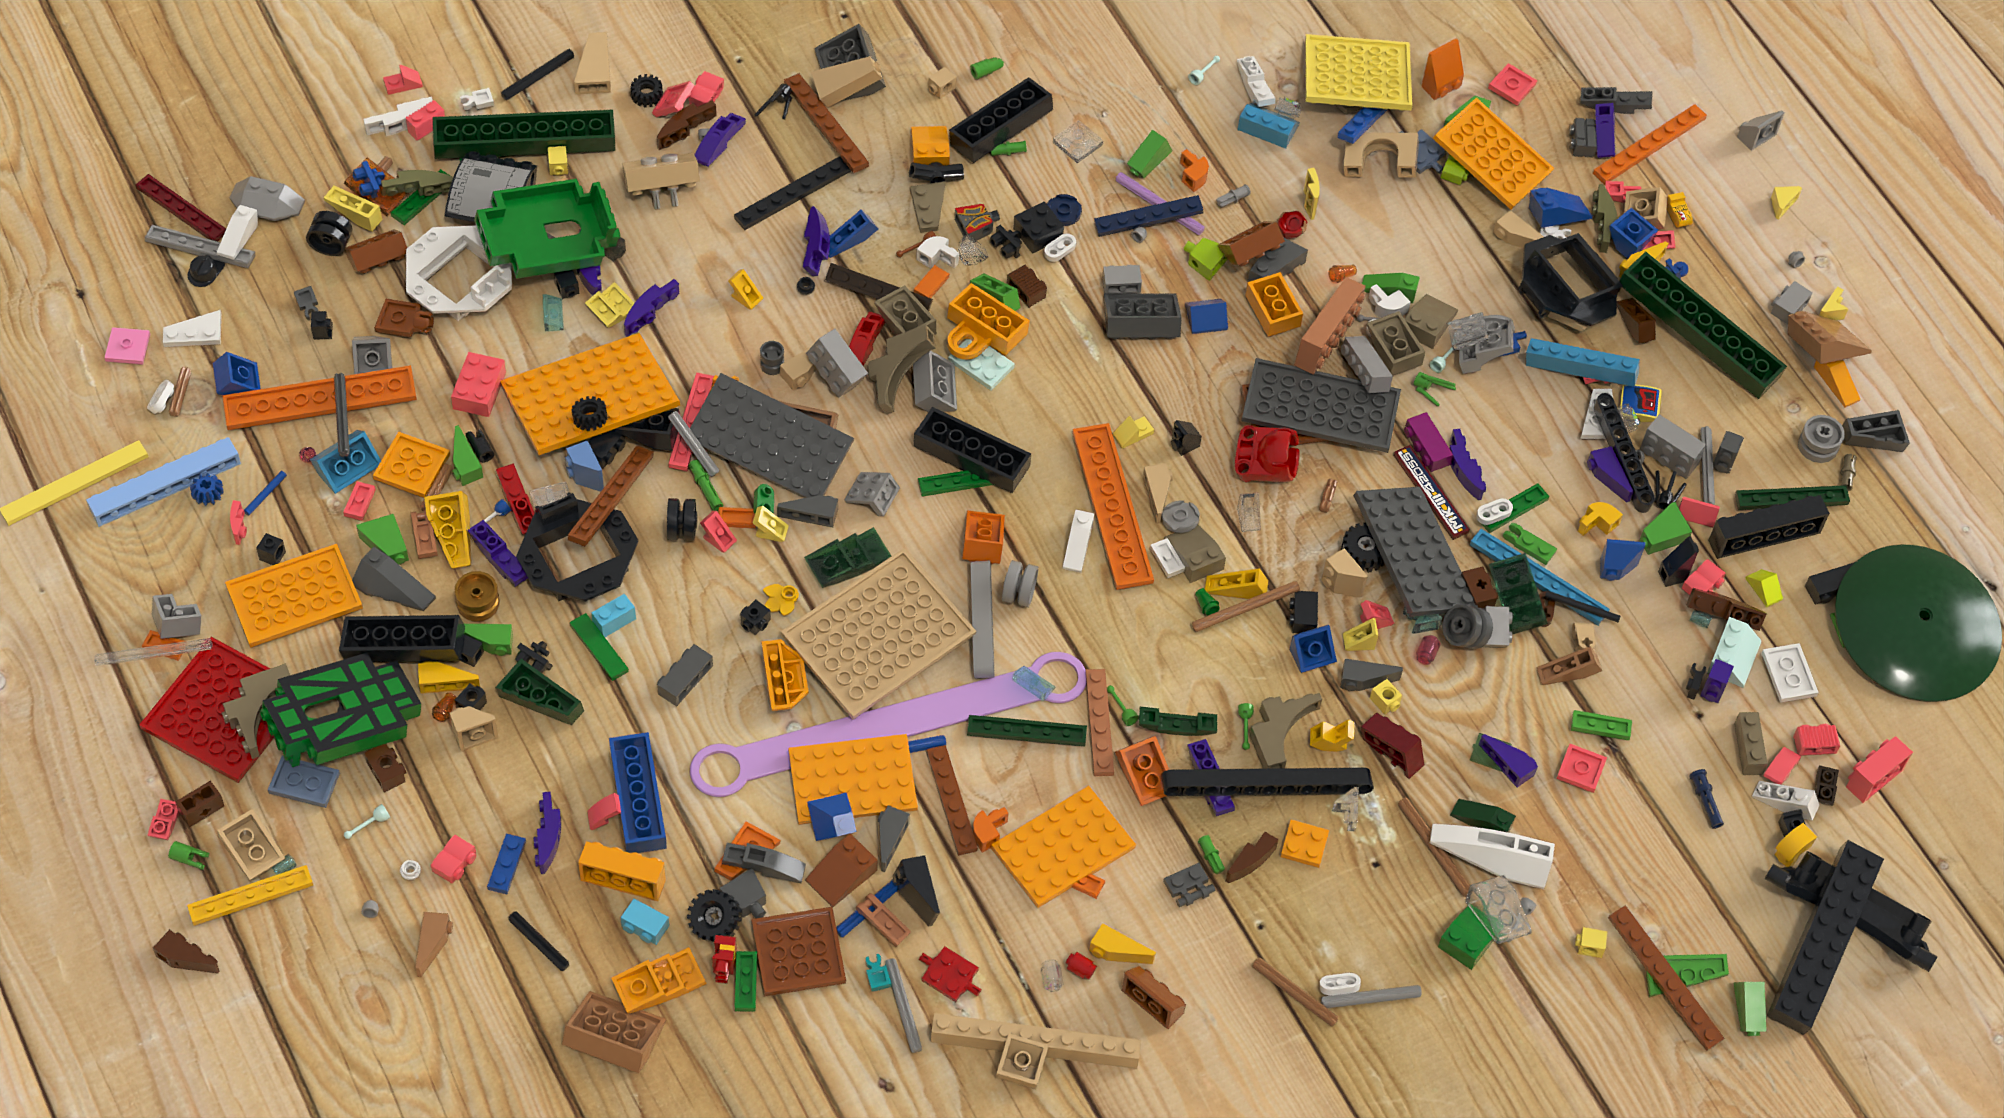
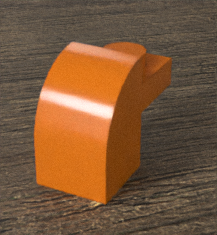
M1187 149L1181 152L1180 164L1186 168L1183 170L1182 182L1195 192L1207 181L1209 163L1204 156L1198 159L1195 154Z
M1005 807L993 810L988 816L982 810L975 817L973 834L976 844L982 853L990 849L991 844L1000 840V834L996 828L1008 822L1009 813Z

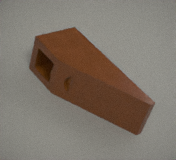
M169 929L153 947L155 956L171 968L216 974L220 972L217 965L218 961L212 955L202 953L198 945L188 943L186 938L179 932L175 934Z

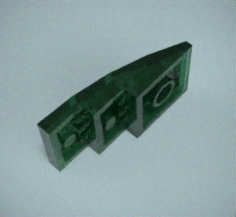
M873 527L858 536L854 533L840 542L836 539L804 558L818 582L824 588L874 569L889 559L891 554Z
M1526 553L1490 563L1489 567L1501 606L1509 607V612H1512V624H1509V631H1512V635L1548 624Z

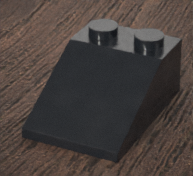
M673 408L615 428V432L653 449L672 451L678 431L668 416L674 411H678L680 414L678 408Z
M923 855L902 859L893 874L894 885L898 886L899 893L927 926H932L940 914L926 857Z

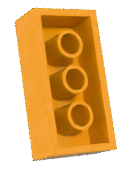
M586 841L578 861L581 881L659 901L666 877L664 862L658 858H647L636 852L628 853L617 847L610 848L603 846L599 842L591 843Z

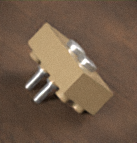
M693 152L679 155L666 154L658 158L645 157L638 161L622 163L624 181L628 192H632V195L643 194L642 190L649 189L653 195L655 209H657V206L658 209L661 208L659 200L660 187L667 186L671 193L672 206H678L676 191L678 185L685 184V187H694L696 182H700L698 162Z

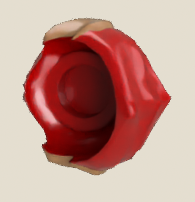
M1299 211L1283 212L1277 219L1279 229L1286 239L1299 237L1306 231L1307 220Z

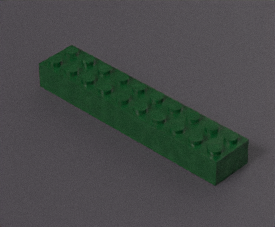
M613 109L432 117L435 159L463 158L472 151L478 152L483 156L548 154V147L566 146L567 153L616 151Z
M1646 251L1622 274L1619 281L1623 285V289L1758 399L1782 376L1787 368L1777 357Z

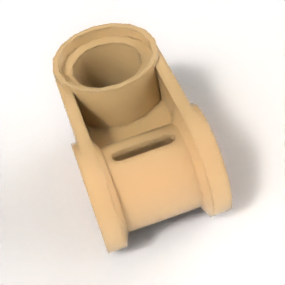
M1573 623L1572 638L1574 640L1575 652L1589 646L1594 649L1596 641L1593 623Z

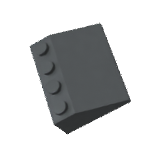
M860 24L814 48L821 69L869 56L875 62L877 61L869 34ZM883 76L882 79L841 101L872 95L886 87Z
M1176 293L1104 294L1107 337L1112 339H1119L1121 337H1129L1131 339H1138L1139 337H1147L1149 339L1166 337L1174 339L1181 337L1182 317Z

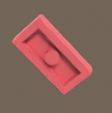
M357 481L343 511L344 516L362 521L376 491L375 486Z

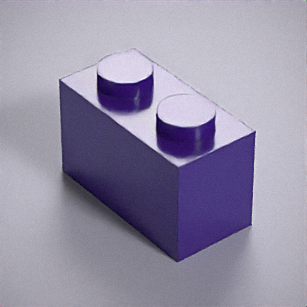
M1715 659L1700 696L1708 701L1719 703L1734 666Z

